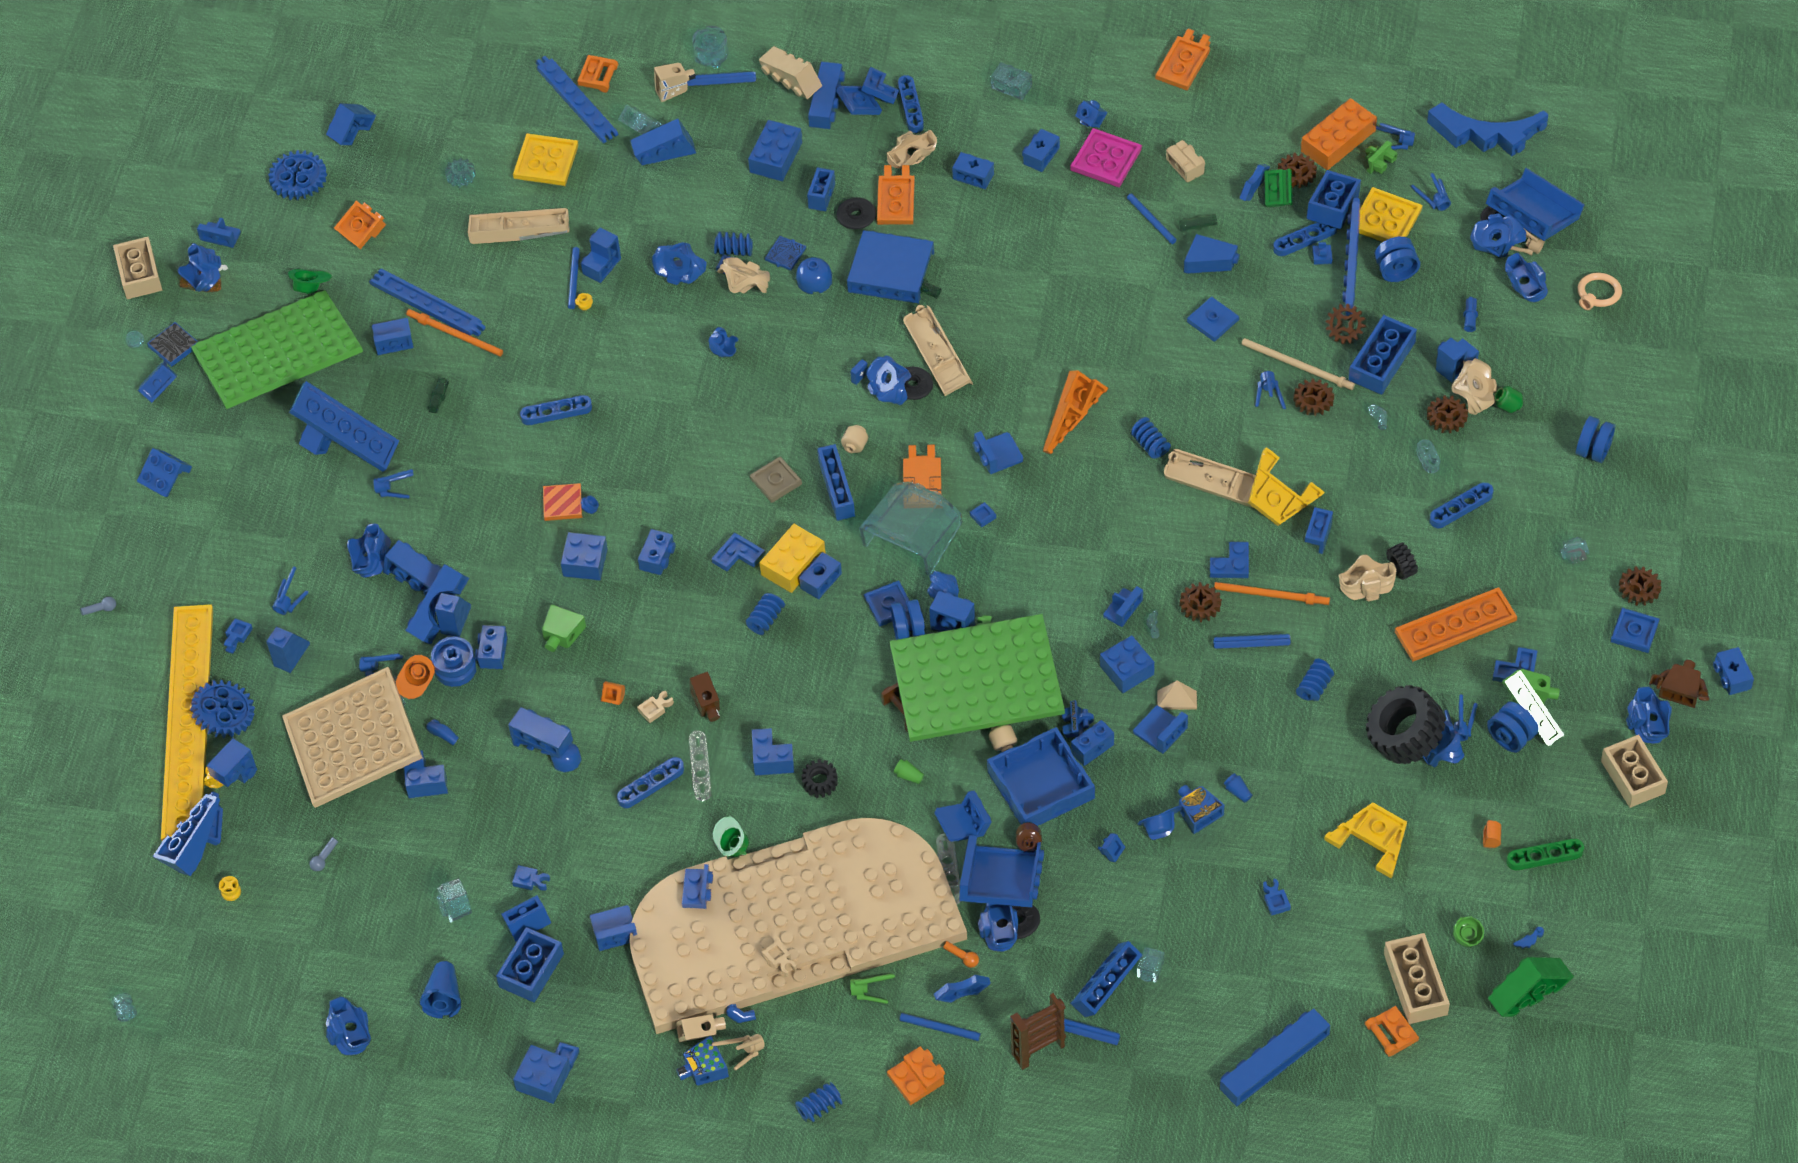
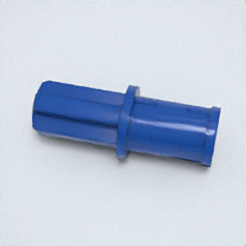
M1473 297L1466 299V309L1463 313L1465 317L1464 330L1467 332L1476 330V318L1478 317V312L1476 311L1477 299Z

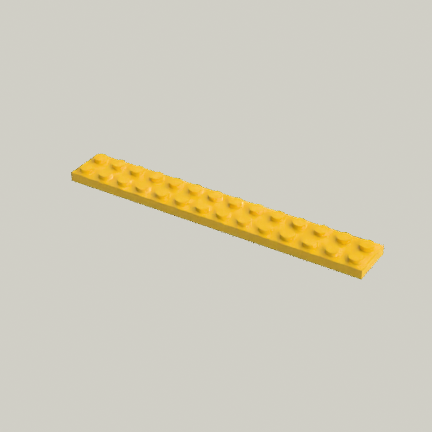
M212 604L174 607L161 841L168 835L171 837L178 830L177 825L180 822H185L190 817V811L204 797L207 728L201 730L202 724H195L197 718H192L193 712L190 709L194 694L198 692L199 687L204 688L205 683L210 685L213 625Z

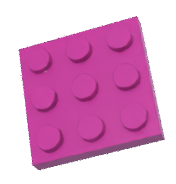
M1093 128L1070 166L1071 171L1120 188L1141 152L1142 145Z

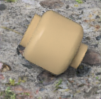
M849 426L842 436V446L848 453H859L864 449L868 441V434L862 426Z
M1011 725L991 728L992 731L989 733V738L995 751L1004 752L1016 745L1017 738Z

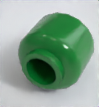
M1504 386L1497 390L1494 399L1498 408L1508 413H1514L1521 409L1523 406V396L1520 391L1510 386Z

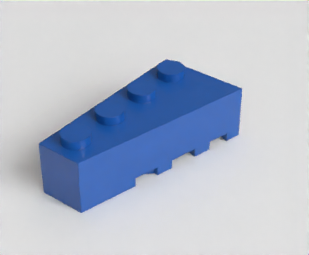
M398 540L385 555L383 573L396 575L395 579L401 583L403 581L408 582L413 590H422L426 596L428 587L435 581L437 572L441 567L437 564H432L425 555L415 552L408 543Z

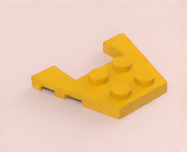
M1266 447L1262 451L1248 503L1279 526L1325 492L1310 482L1300 496L1270 473L1280 457Z
M1371 803L1353 815L1352 819L1340 824L1336 830L1328 832L1324 840L1340 849L1350 834L1356 836L1385 853L1376 865V870L1392 878L1407 821L1379 805Z

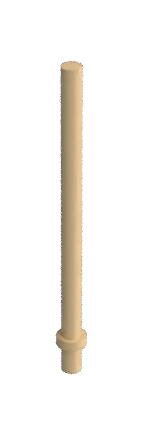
M1246 338L1242 341L1243 346L1333 382L1340 388L1345 387L1353 390L1355 383L1346 380L1343 376L1338 377Z

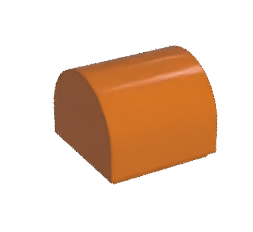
M605 681L603 683L601 701L620 705L625 695V686Z
M1488 820L1483 830V846L1488 848L1499 847L1501 845V824L1497 821Z

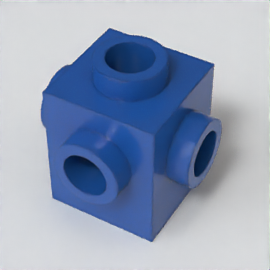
M1083 100L1078 106L1075 116L1080 119L1079 122L1087 127L1099 128L1108 112L1100 107L1101 104L1095 100Z

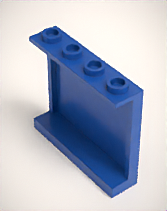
M1525 168L1522 178L1504 189L1499 190L1493 187L1485 203L1504 216L1514 217L1524 229L1543 241L1579 220L1584 208L1583 203Z
M863 230L847 279L848 292L919 304L921 298L920 289L931 254L934 255L935 253L934 241Z
M969 835L960 881L959 901L1032 907L1033 899L1037 900L1038 887L1040 885V875L1038 874L1042 872V862L1044 860V850H1041V842H1038L1036 851L1025 852L1019 849L977 846V836Z

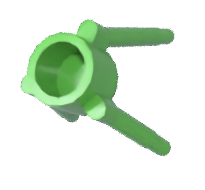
M890 973L865 979H851V995H857V1000L888 1004V1000L867 996L864 993H868V983L895 978V975Z

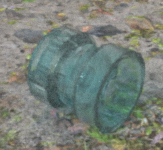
M128 993L119 994L112 999L113 1008L117 1010V1019L122 1022L129 1021L137 1015L136 1008L132 1005V997Z

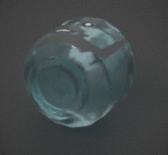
M1581 537L1565 540L1563 548L1560 549L1563 560L1567 559L1569 564L1584 561L1587 559V555L1590 554L1586 540H1582Z

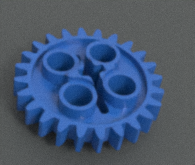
M299 150L296 151V154L290 151L289 156L283 154V159L277 158L278 163H272L273 168H269V182L273 191H276L277 195L282 194L283 198L289 196L290 200L293 197L299 200L300 196L306 199L307 194L313 196L312 192L318 193V187L323 188L322 182H326L325 177L327 173L323 160L319 159L318 155L313 156V152L307 155L306 150L302 154L299 153Z
M213 680L211 686L205 683L204 688L200 686L198 692H195L190 711L193 712L192 718H197L195 724H202L201 730L207 728L208 735L211 732H215V737L220 733L223 738H225L226 734L233 738L234 732L240 735L241 730L246 731L247 726L251 725L255 709L252 706L253 700H248L249 693L243 694L245 688L237 689L238 684L231 686V681H228L226 685L223 680H220V683L217 684Z

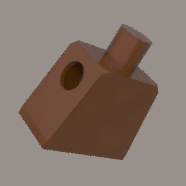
M708 671L691 677L690 693L702 717L707 716L710 722L718 720L720 718L718 712L720 710V702Z

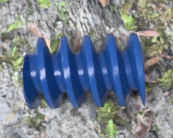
M719 231L715 238L714 253L717 254L719 249L721 255L726 250L727 255H731L733 251L735 256L739 252H741L742 256H745L748 252L749 257H751L753 240L750 238L749 233H747L746 238H743L742 233L736 238L735 232H733L731 237H729L728 232L722 237L721 231Z
M1144 417L1135 423L1131 435L1136 438L1137 442L1140 443L1151 458H1159L1169 451L1171 444L1167 442L1165 437H1162L1161 432H1158L1154 424L1149 422L1150 419Z
M764 594L758 605L755 606L754 611L751 612L750 617L746 619L747 627L754 633L763 635L764 631L770 629L769 625L774 623L773 620L778 617L777 614H780L781 608L785 607L784 601L774 594Z
M1320 658L1313 661L1310 669L1303 677V681L1296 689V693L1300 698L1307 701H1318L1320 699V695L1324 693L1323 689L1327 688V684L1330 683L1331 678L1334 676V672L1329 664Z
M830 1082V1085L824 1084L823 1089L817 1088L816 1094L811 1092L809 1098L803 1097L802 1102L797 1101L795 1105L805 1122H807V1119L815 1122V1114L821 1118V1110L828 1114L827 1106L836 1109L835 1101L840 1105L843 1103L840 1093L834 1084Z

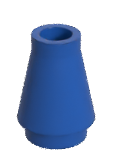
M1234 773L1224 782L1226 790L1244 803L1253 796L1240 775L1237 776Z

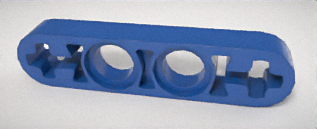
M904 75L898 80V89L907 126L912 133H919L923 130L924 123L914 80L911 76ZM904 83H907V84H908V88H909V89H906V88H905V84H904ZM907 95H912L914 97L911 100L905 99ZM911 108L917 110L915 113L908 112V110ZM914 119H916L917 125H914Z
M1318 222L1275 240L1273 251L1278 256H1286L1335 235L1337 228L1333 227L1330 229L1332 226ZM1315 231L1318 235L1310 236L1309 233ZM1300 238L1302 242L1295 243L1293 239Z
M581 395L527 406L520 411V417L523 424L534 425L583 415L592 410V402L588 396ZM563 406L570 407L568 411L560 410ZM546 409L552 411L549 415L542 414Z
M1480 483L1436 508L1430 514V524L1434 528H1443L1490 501L1493 497L1492 485ZM1466 498H1471L1475 502L1472 504H1467L1464 500ZM1457 507L1459 511L1452 513L1449 511V508Z
M677 757L670 758L627 785L617 794L618 804L622 808H630L680 777L684 773L683 761ZM675 765L676 767L678 766L679 768H678V769H675V768H672V766ZM657 774L664 775V779L661 781H656L653 778ZM642 784L648 786L645 791H639L637 788ZM626 796L627 798L629 797L630 799H629V800H626V799H623V797Z

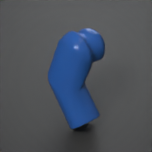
M736 1004L726 1007L728 1017L736 1023L756 1020L754 1010L743 1012L737 1008Z

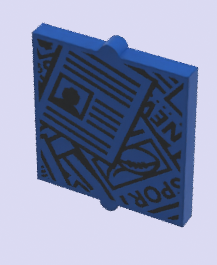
M779 236L765 257V261L773 263L777 267L792 270L805 251L806 246L795 242L794 239L790 240Z

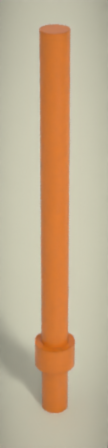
M408 309L406 313L407 316L418 320V323L434 327L501 357L503 354L502 349L431 319L425 313L420 314L411 309Z
M1215 582L1214 585L1216 590L1302 601L1310 605H1314V603L1329 605L1330 597L1315 596V593L1300 594Z

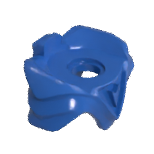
M1498 213L1490 215L1488 220L1478 221L1472 230L1470 239L1475 250L1488 252L1497 257H1506L1512 246L1526 240V230L1514 217H1502Z
M682 242L675 245L658 246L652 256L655 273L667 277V282L678 285L680 282L690 284L706 271L707 262L694 254L689 243ZM675 257L680 258L679 260H676V261L673 260Z
M193 243L187 251L189 264L179 267L178 273L196 291L207 292L220 279L219 268L221 267L220 256L215 255V250Z
M1515 253L1507 258L1505 271L1508 279L1511 280L1512 287L1524 299L1530 302L1544 299L1548 294V289L1545 284L1546 273L1536 261L1527 263L1519 253ZM1522 277L1530 279L1527 284H1521L1519 280Z
M890 356L874 359L866 372L870 381L868 383L870 393L876 395L879 401L902 405L908 397L904 384L911 378L909 370L899 365ZM889 373H891V380L887 378Z
M368 524L361 538L349 539L347 543L352 561V571L360 574L361 577H371L380 574L383 571L385 555L390 551L391 540L379 528L378 524Z
M1638 688L1634 699L1627 708L1629 713L1626 718L1628 728L1634 730L1635 734L1639 735L1645 743H1659L1669 735V720L1672 707L1668 701L1660 700L1652 688ZM1650 713L1657 717L1656 721L1650 720Z
M1447 721L1444 722L1445 730L1442 731L1443 737L1441 741L1437 742L1439 745L1435 750L1432 749L1427 757L1423 756L1425 762L1434 768L1441 760L1455 764L1464 758L1460 744V735L1454 730L1453 724Z
M986 903L985 910L980 914L981 919L978 921L980 936L985 938L988 948L993 951L1009 950L1017 941V911L1010 905ZM1005 919L1008 921L1006 927L1000 928L996 925L997 921Z
M344 997L331 1000L329 1003V1014L326 1019V1037L330 1045H336L344 1055H355L363 1052L371 1041L366 1011H363L361 1007H355ZM347 1023H354L357 1028L354 1031H348L345 1025Z

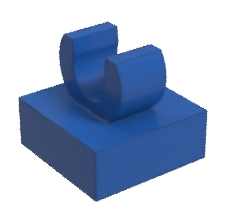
M1319 242L1318 246H1312L1314 265L1332 264L1331 245H1326V242Z
M1110 833L1108 838L1103 839V846L1098 847L1102 855H1106L1109 861L1116 862L1125 846L1117 834Z

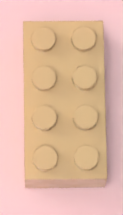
M1425 933L1385 942L1384 956L1407 1022L1412 1024L1448 1015L1450 1003Z

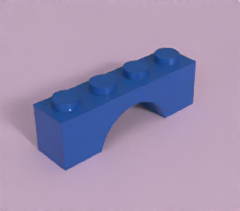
M446 564L438 570L435 581L428 587L424 600L418 604L417 612L408 621V627L405 630L428 644H432L440 630L435 617V607L441 593L460 595L469 580L467 576Z

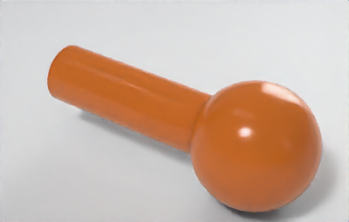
M948 941L943 946L947 951L963 959L965 966L973 968L978 965L979 957L975 952H965Z

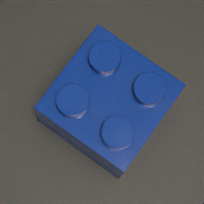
M568 532L561 560L563 576L601 580L608 550L606 536Z
M938 591L929 608L931 630L943 632L975 626L974 603L968 599L955 597L951 593Z
M1132 635L1100 654L1101 669L1122 694L1154 675L1155 662Z
M531 1045L513 1079L516 1091L554 1104L571 1070L569 1059Z

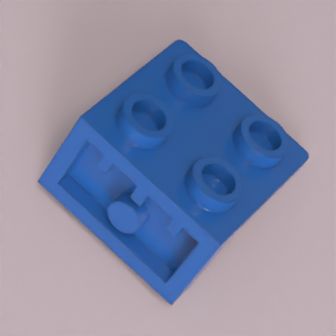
M408 318L372 325L377 355L414 348Z
M152 448L137 482L164 497H168L178 474L182 472L190 473L192 466L163 450Z
M1157 705L1133 729V734L1164 754L1188 728V715L1181 712L1176 717Z
M628 905L590 915L599 951L630 943V933H633V936L637 935L635 923H632L633 919Z

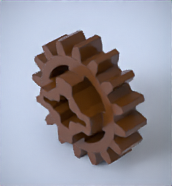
M1293 153L1292 157L1287 155L1286 159H1281V163H1278V170L1291 169L1292 188L1295 185L1301 188L1302 184L1307 187L1308 182L1313 183V178H1316L1317 166L1314 165V160H1310V156L1303 157V153L1297 156L1296 153Z
M1339 304L1338 310L1333 307L1334 313H1328V316L1331 318L1325 321L1330 324V326L1326 327V330L1332 331L1329 336H1336L1334 340L1336 342L1341 339L1342 344H1345L1346 340L1351 344L1353 338L1359 340L1357 335L1364 334L1361 328H1366V325L1362 324L1366 318L1360 317L1363 312L1361 310L1356 312V306L1350 309V304H1347L1346 308ZM1342 312H1351L1353 314L1344 316ZM1337 318V325L1334 327V320ZM1343 320H1350L1348 328L1342 327L1344 325ZM1356 321H1358V326H1357V329L1355 330V329H1354V324H1355ZM1344 331L1348 332L1349 336H1341L1339 334Z
M1312 378L1311 382L1304 380V385L1299 383L1298 388H1295L1293 399L1295 407H1300V412L1307 411L1306 415L1313 413L1316 416L1318 412L1324 415V410L1329 412L1330 406H1333L1335 395L1332 393L1333 388H1328L1327 382L1322 384L1321 379L1318 382H1315L1314 378Z
M1444 395L1442 400L1437 397L1436 402L1431 401L1427 409V420H1430L1429 425H1435L1434 430L1440 428L1441 433L1448 430L1450 434L1452 429L1458 432L1459 427L1463 428L1465 422H1467L1468 409H1465L1466 404H1460V399L1453 400V396L1447 399L1446 395Z
M1635 566L1634 571L1628 568L1627 573H1622L1619 581V592L1623 593L1622 598L1628 597V603L1635 601L1636 606H1638L1639 602L1646 606V601L1652 604L1653 600L1658 599L1659 593H1661V580L1658 579V574L1652 575V569L1645 571L1644 566L1641 570H1638V567Z
M1199 582L1198 586L1191 584V589L1185 588V593H1181L1179 606H1181V612H1185L1186 618L1192 616V621H1195L1196 618L1200 622L1203 621V618L1210 621V616L1215 618L1216 612H1220L1222 599H1220V592H1216L1215 587L1210 589L1208 583L1202 586V583Z

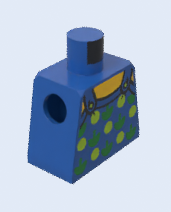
M711 1036L683 1054L686 1065L676 1069L680 1080L692 1076L696 1085H702L729 1077L727 1066L718 1048L712 1046L714 1041Z

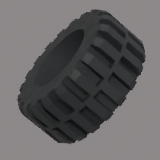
M1405 685V688L1403 686L1395 687V690L1387 691L1386 695L1380 696L1377 699L1378 702L1372 705V711L1367 716V737L1371 744L1389 761L1397 764H1409L1411 761L1417 762L1421 760V757H1427L1432 749L1435 750L1438 746L1437 742L1441 741L1443 737L1442 731L1445 730L1443 710L1420 687H1413L1412 685ZM1416 714L1415 721L1411 727L1405 732L1395 735L1398 725L1408 716Z

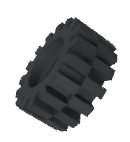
M1402 542L1387 549V560L1394 563L1396 576L1399 579L1404 580L1418 572L1417 562L1414 560V555L1411 554V550L1408 549L1406 544L1404 545Z
M817 759L818 763H815L813 760L811 761V766L806 764V769L803 768L802 785L806 793L809 791L810 796L815 794V798H819V795H822V798H824L825 793L829 796L831 795V790L833 792L836 790L838 785L837 772L831 762L828 765V761L824 760L821 763V759ZM818 774L827 776V780L823 783H815L812 778Z

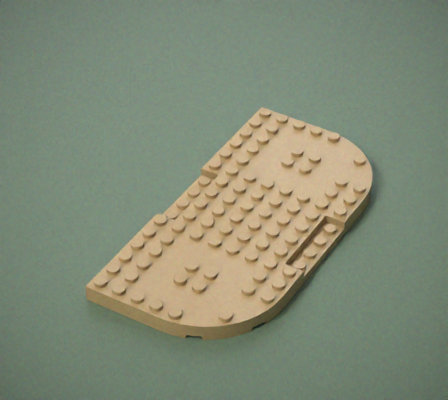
M858 818L805 832L802 838L729 860L725 856L669 875L655 885L640 902L632 920V923H635L637 935L633 936V933H630V949L656 1034L675 1029L676 1022L682 1019L713 1014V1017L725 1014L727 1011L726 1007L731 1004H736L737 1008L741 1009L943 947L946 941L954 944L967 940V931L943 867L933 848L920 835L901 824L876 818ZM704 864H709L710 871H713V883H709L711 901H707V909L682 908L685 869H704ZM777 940L791 954L789 960L796 963V971L791 967L786 968L788 971L787 977L782 974L780 966L774 969L762 956V951Z

